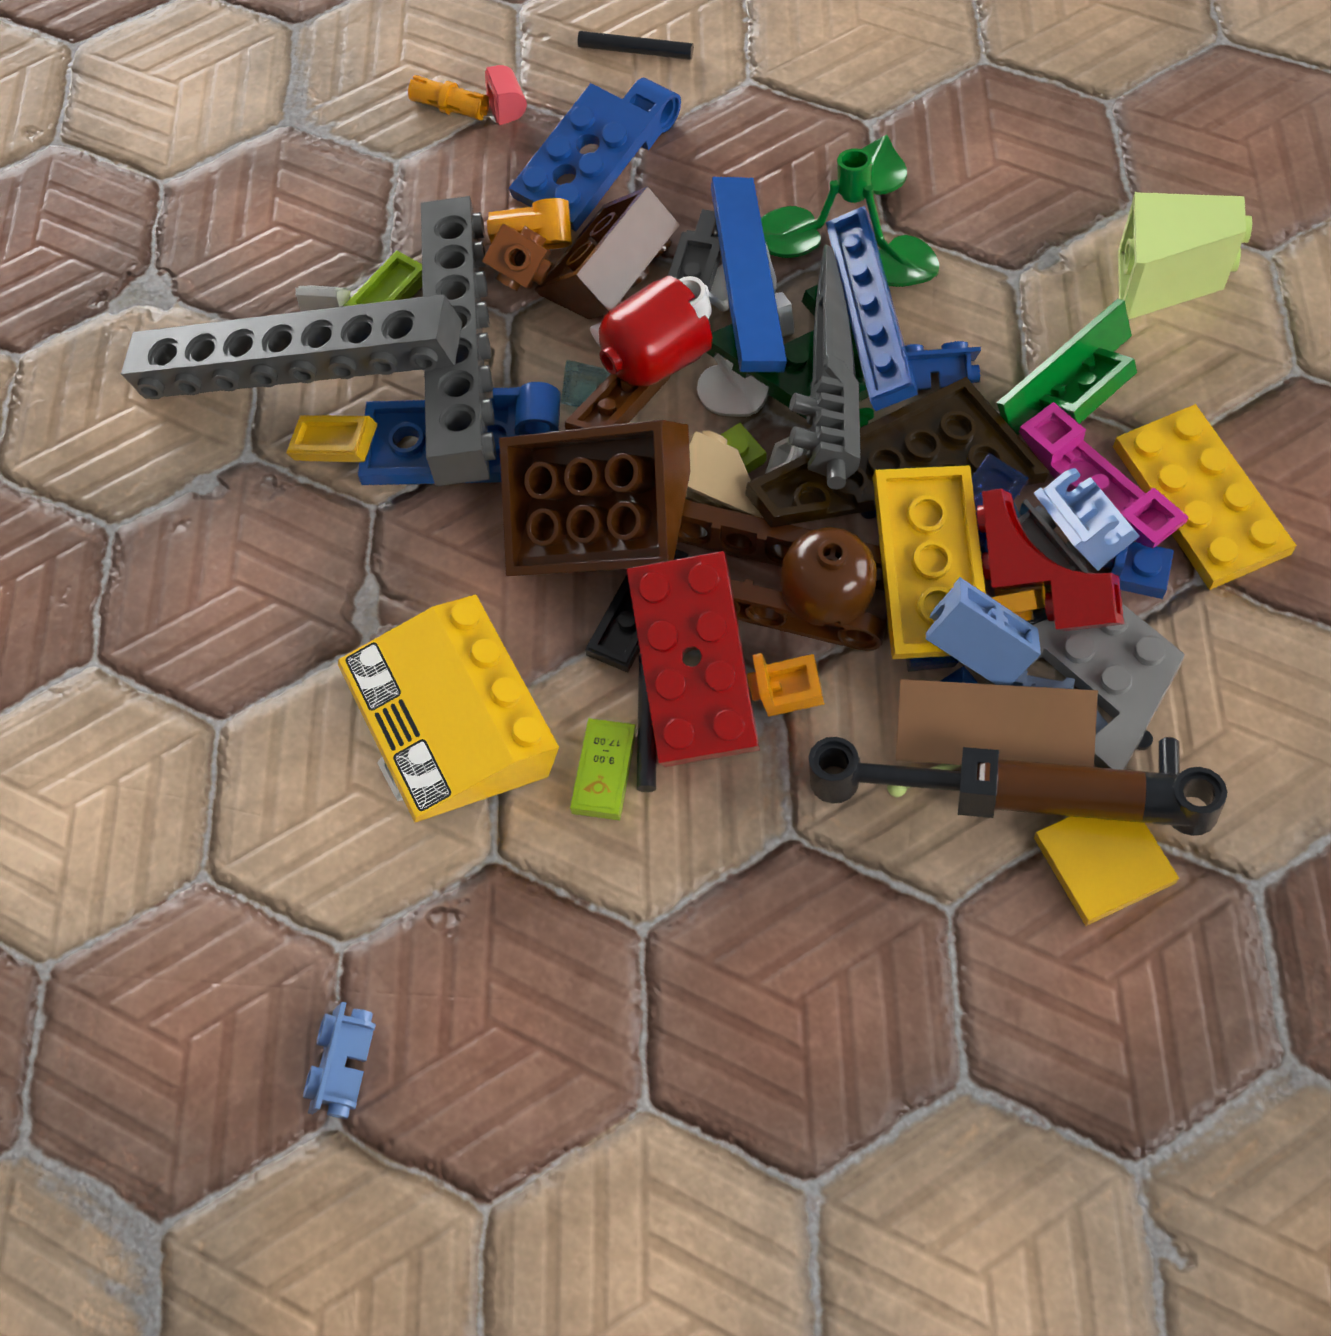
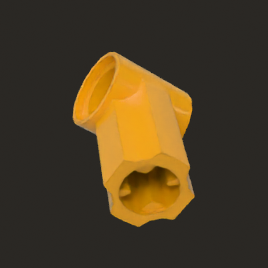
M541 199L533 202L532 207L488 213L487 232L491 244L501 225L506 224L520 233L523 227L526 226L546 238L543 245L546 249H560L572 245L569 201L566 199Z

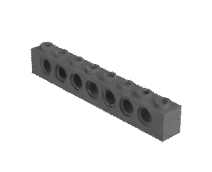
M470 196L421 202L423 297L445 294L462 321L455 366L424 370L426 458L436 486L490 479L489 461L496 460L497 457L493 433H488L487 426L495 425L491 398H486V392L493 391L491 370L489 365H484V360L491 359L488 333H483V328L490 327L486 301L481 302V297H488L485 272L480 271V267H486V264L482 262L485 256L483 241H478V238H485L482 214L481 212L474 213Z
M445 294L137 331L132 334L121 375L145 399H160L161 397L235 391L236 389L253 387H273L275 385L300 382L311 383L328 379H350L366 375H389L394 372L433 370L435 368L455 366L462 321Z

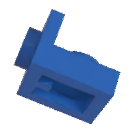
M1132 542L1102 568L1109 569V573L1119 576L1120 590L1163 599L1167 591L1174 550L1158 546L1150 548L1138 542Z

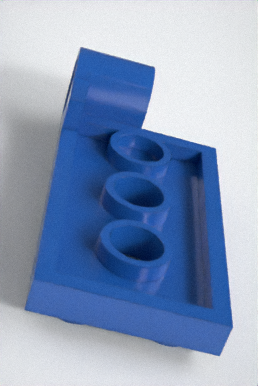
M644 77L634 83L623 99L590 83L510 185L509 191L512 198L529 207H532L533 202L541 199L561 198L568 200L571 229L576 232L641 146L649 150L661 133L668 131L673 126L681 108L680 95ZM596 144L599 146L595 152L579 153L585 145ZM562 175H575V179L571 183H564L562 185L556 183Z
M529 382L521 387L493 388V398H491L495 425L487 426L488 433H493L497 457L496 460L489 461L490 479L466 483L501 482L499 438L559 431L561 393L555 386L545 382ZM425 400L366 401L365 416H370L378 425L365 462H359L358 477L361 484H435L426 458ZM415 436L418 438V441L412 447H397V443L404 437Z

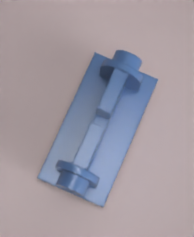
M341 1002L333 1010L332 1015L324 1014L316 1045L324 1046L320 1066H311L303 1092V1098L311 1099L308 1114L313 1115L320 1110L321 1104L329 1105L327 1115L348 1119L350 1109H356L364 1071L345 1067L347 1058L362 1062L367 1061L373 1031L376 1024L371 1022L372 1012L353 1009L351 1017L346 1016L344 1012L347 1003Z

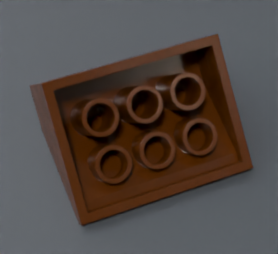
M653 420L499 438L506 576L620 570L674 560L691 472L688 424L667 420Z

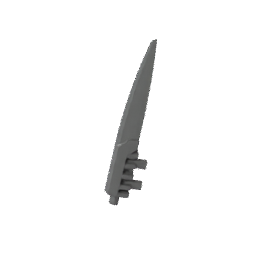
M825 244L815 307L810 396L794 393L789 404L790 411L806 415L807 424L812 426L809 430L794 426L789 436V445L806 449L807 458H810L808 470L826 476L829 488L841 489L845 486L846 479L858 470L860 463L859 382L855 378L852 336L840 273L833 248Z

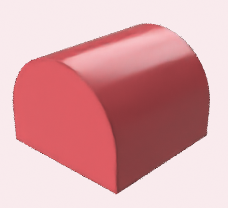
M504 65L486 67V95L489 98V106L496 123L503 125L518 120L525 113L527 102L513 70Z

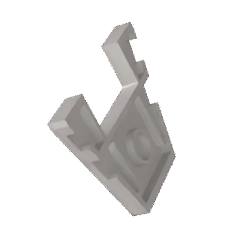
M1123 603L1124 625L1061 631L1055 629V621L1049 622L1048 619L1034 624L1033 626L1038 628L1041 655L1032 664L1038 659L1044 658L1062 675L1074 678V685L1079 689L1098 690L1097 705L1114 718L1096 734L1094 765L1098 768L1126 770L1127 764L1143 738L1154 713L1160 706L1177 674L1185 654Z

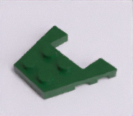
M818 284L805 290L801 301L814 317ZM850 323L855 378L859 382L860 402L868 398L869 395ZM730 324L712 332V348L706 353L713 358L718 353L733 363L732 370L743 378L752 376L769 387L767 394L789 408L790 400L794 393L810 396L814 330L784 344L787 359L784 372H740L733 325ZM797 413L798 415L807 420L806 415Z

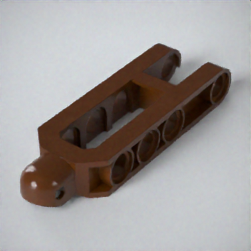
M685 500L677 543L681 542L718 552L724 551L726 554L782 567L783 559L793 542L808 531H811V529L790 524L770 527L764 518ZM865 543L871 550L877 567L875 589L884 590L880 546ZM746 578L744 582L730 579L737 620L857 650L871 651L879 649L882 645L887 626L886 619L882 621L877 616L865 612L852 622L839 625L840 621L834 623L824 622V626L812 625L792 612L785 604L781 591L754 585V580Z

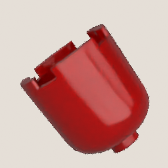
M669 275L661 280L650 283L611 309L605 315L599 327V344L601 348L599 356L605 369L610 374H616L620 379L632 386L646 387L658 383L700 359L703 354L712 348V332L707 316L704 315L698 318L695 309L689 302L695 298L693 292L680 280Z

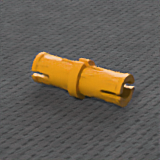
M414 75V80H410L408 97L411 101L434 106L444 114L450 115L451 112L479 121H482L488 113L489 98L486 94L459 88L455 82H436L419 75Z

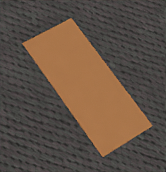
M900 679L896 761L961 765L963 747L999 750V759L1094 767L1098 690Z

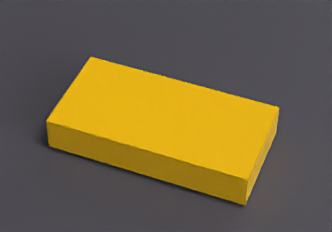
M300 415L286 454L295 461L365 462L378 423L370 416Z

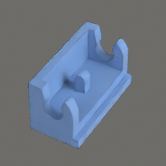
M1072 468L1063 472L1044 489L1040 487L1034 492V495L1074 547L1099 570L1140 536L1091 477L1078 484L1074 490L1066 492L1067 487L1080 477L1078 470Z
M961 577L958 578L954 583V587L930 614V618L935 622L926 632V640L995 685H1012L1041 655L1038 628Z

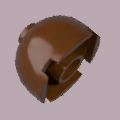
M833 527L808 531L793 542L783 559L780 584L784 602L797 617L812 625L824 626V622L834 623L840 621L839 625L850 623L865 613L873 600L877 567L871 550L858 536L844 529Z

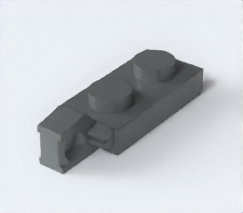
M702 209L696 230H687L681 233L668 276L670 275L678 280L687 276L697 277L704 285H707L709 292L711 291L721 259L714 211Z

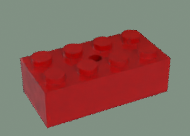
M724 551L628 568L627 575L659 764L669 767L760 751L728 563ZM699 650L701 652V661L697 665L687 666L684 664L683 657L689 651Z

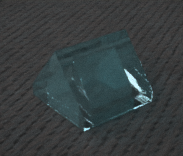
M567 360L561 403L579 407L610 373L602 367Z

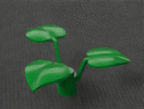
M884 135L862 149H848L839 154L837 158V180L830 181V191L820 216L816 220H814V216L810 211L797 206L781 207L761 217L765 243L769 254L781 258L800 257L812 252L821 244V235L817 229L824 226L838 193L842 195L845 201L857 203L866 199L876 242L880 248L879 253L888 286L905 287L928 282L938 276L940 266L932 248L921 239L909 235H900L888 244L883 237L873 194L882 195L893 192L900 188L907 179V167L894 149L888 135Z

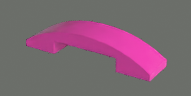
M1054 402L1020 426L1019 432L1025 442L1055 479L1069 469L1076 468L1080 477L1067 487V492L1074 490L1078 484L1090 477L1095 481L1139 534L1140 537L1135 542L1154 548L1187 522L1189 517L1153 487L1147 493L1143 492L1084 441L1086 429Z

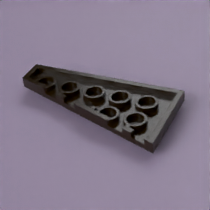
M964 377L861 427L859 467L855 473L846 479V484L843 488H829L826 476L808 470L810 458H807V454L748 482L745 495L770 527L875 511L873 486L875 470L970 465L974 494L1005 487L1009 489L1045 483L1050 471L970 380Z

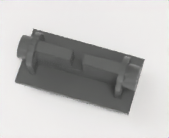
M1025 499L1022 502L1019 511L1021 517L1018 520L1030 541L1046 557L1058 565L1073 571L1088 573V570L1084 567L1087 563L1086 558L1070 541L1064 543L1053 529L1056 528V524L1050 514L1040 505L1034 508ZM1044 585L1049 592H1052L1051 585Z

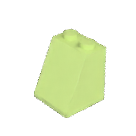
M1135 192L1118 249L1119 299L1125 301L1128 319L1205 296L1225 288L1230 272L1238 270L1241 244L1249 242L1252 232V216L1245 215L1244 196Z

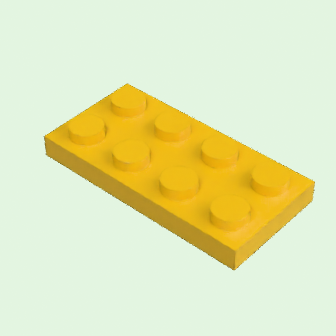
M1196 404L1116 437L1113 448L1141 490L1147 493L1154 487L1189 517L1183 526L1172 533V536L1209 590L1292 555L1297 545Z
M970 465L875 470L873 486L892 659L951 656L926 640V632L935 622L930 618V614L954 587V583L959 577L986 594Z

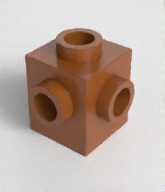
M506 224L501 225L482 260L485 264L499 271L495 279L517 292L521 285L528 289H532L534 283L542 285L553 265L548 260L552 252L543 247L546 238L526 226L523 227L520 233ZM524 252L526 256L523 265L518 266L517 256L519 253Z

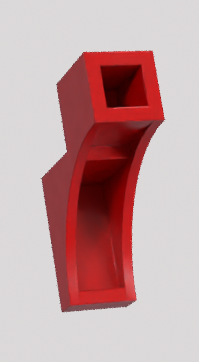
M1003 489L982 491L983 504L977 506V521L980 532L982 534L986 533L988 552H983L982 567L984 578L986 581H991L992 588L1004 591L1051 585L1052 592L1045 594V610L1048 621H1055L1056 630L1072 631L1124 625L1118 575L1113 573H1084L1058 565L1038 550L1024 532L1018 520L1011 493Z

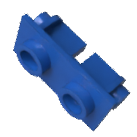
M964 341L948 342L941 345L942 349L924 350V346L920 344L905 345L917 391L931 390V373H938L939 389L964 377H967L971 383L980 382L979 365H971V361L976 360L981 352V347H968V342Z

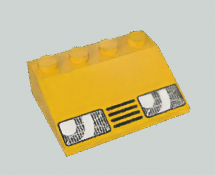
M476 594L432 606L338 659L341 673L414 823L549 777L559 746Z

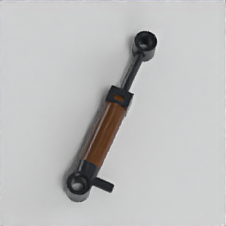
M826 737L818 741L811 748L808 756L811 789L819 799L832 804L842 803L850 799L857 792L859 782L959 791L958 815L993 818L994 810L1152 823L1172 825L1179 832L1190 836L1203 835L1212 830L1218 821L1228 793L1226 783L1220 775L1211 769L1191 767L1180 773L1179 741L1174 737H1164L1159 741V773L999 759V750L963 747L961 771L860 763V757H858V752L854 745L840 737ZM833 766L844 769L839 774H829L824 770ZM1186 797L1199 798L1206 806L1193 805Z

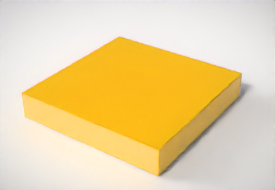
M1069 816L1037 831L1034 835V840L1085 926L1176 884L1179 880L1177 873L1145 823Z

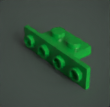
M1117 298L997 402L1000 416L1017 435L1020 434V426L1053 402L1080 424L1137 373L1134 358L1114 352L1132 337L1125 301Z

